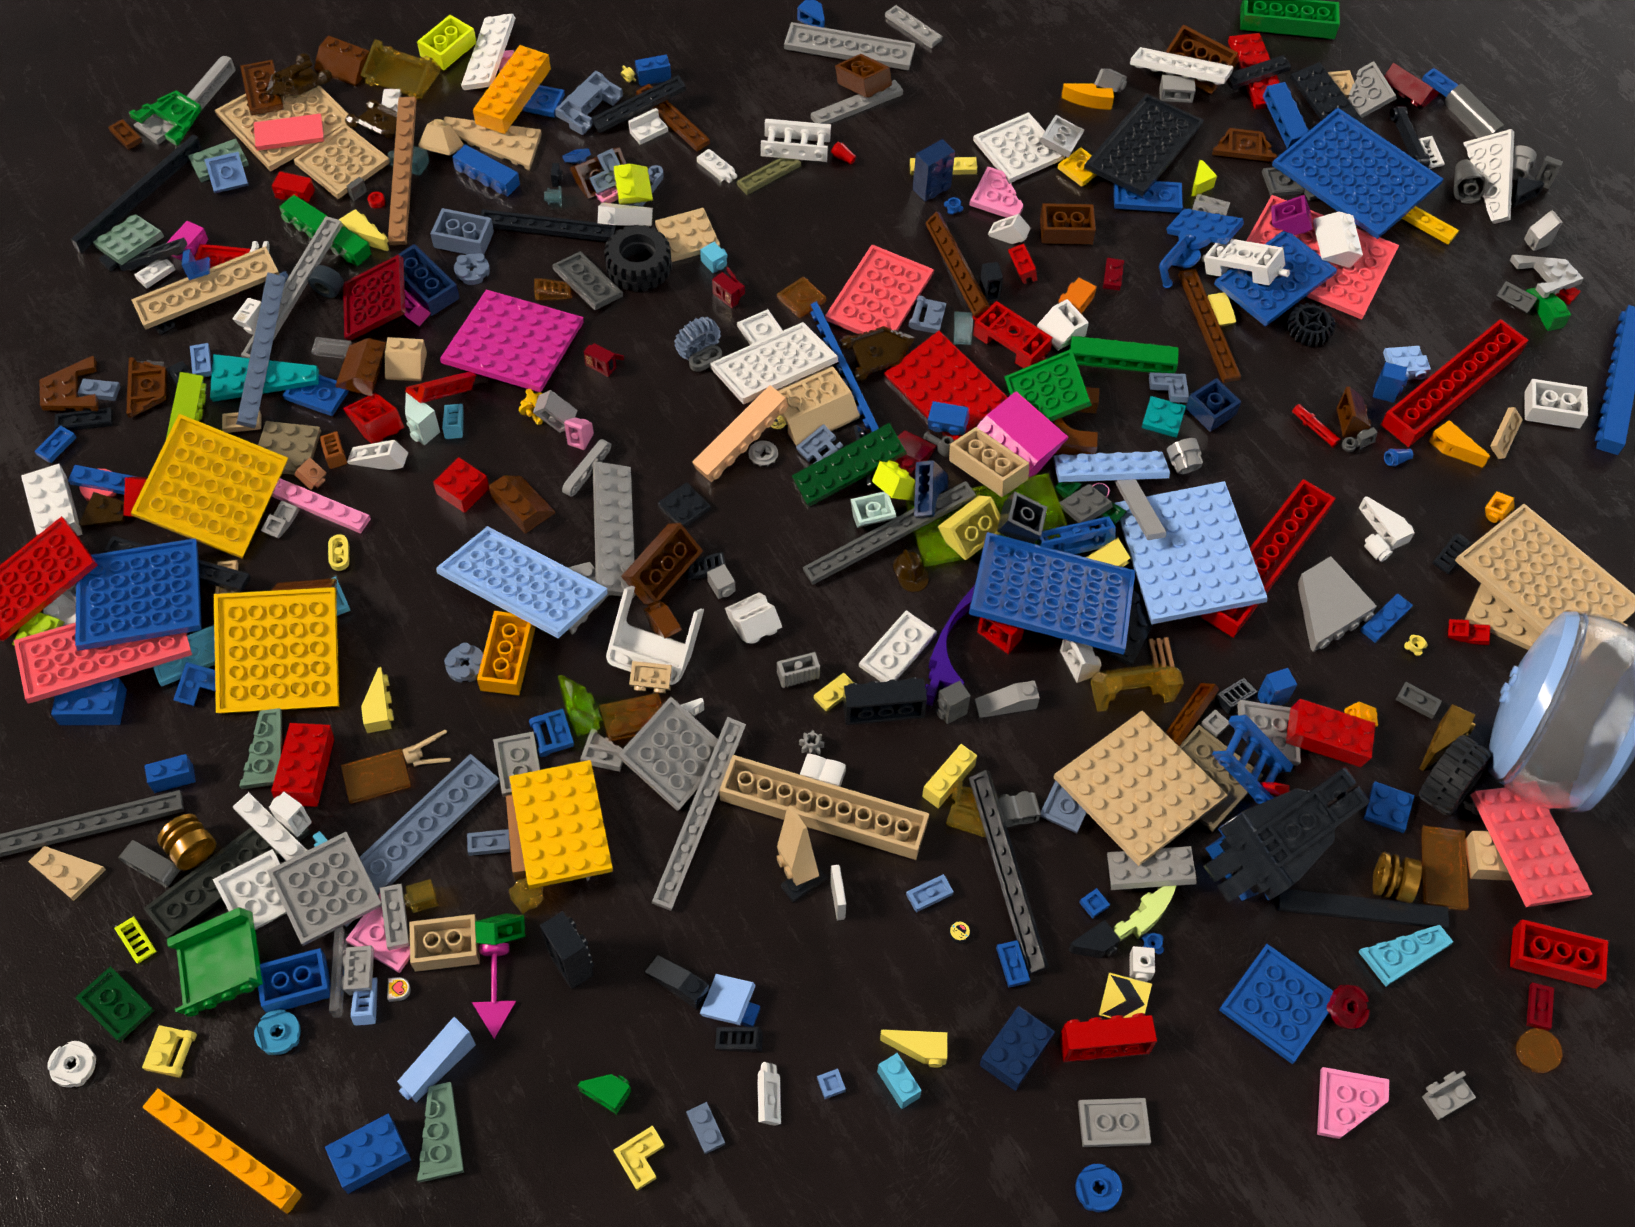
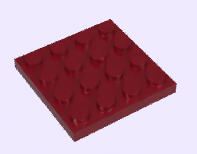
M400 255L344 282V338L351 341L406 313L404 263Z

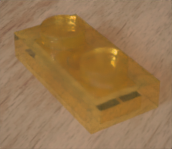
M952 804L946 825L986 837L979 812Z

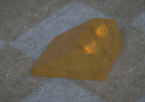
M1453 704L1451 705L1437 727L1420 766L1421 770H1425L1437 762L1460 735L1468 736V734H1471L1475 727V723H1473L1475 714Z

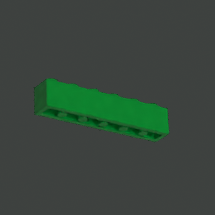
M296 195L291 196L279 206L282 219L287 223L293 224L297 230L305 232L311 239L327 216ZM342 226L329 247L334 254H339L348 263H352L357 267L372 254L369 243L344 226Z
M1072 336L1069 350L1072 349L1077 365L1175 374L1178 366V347Z

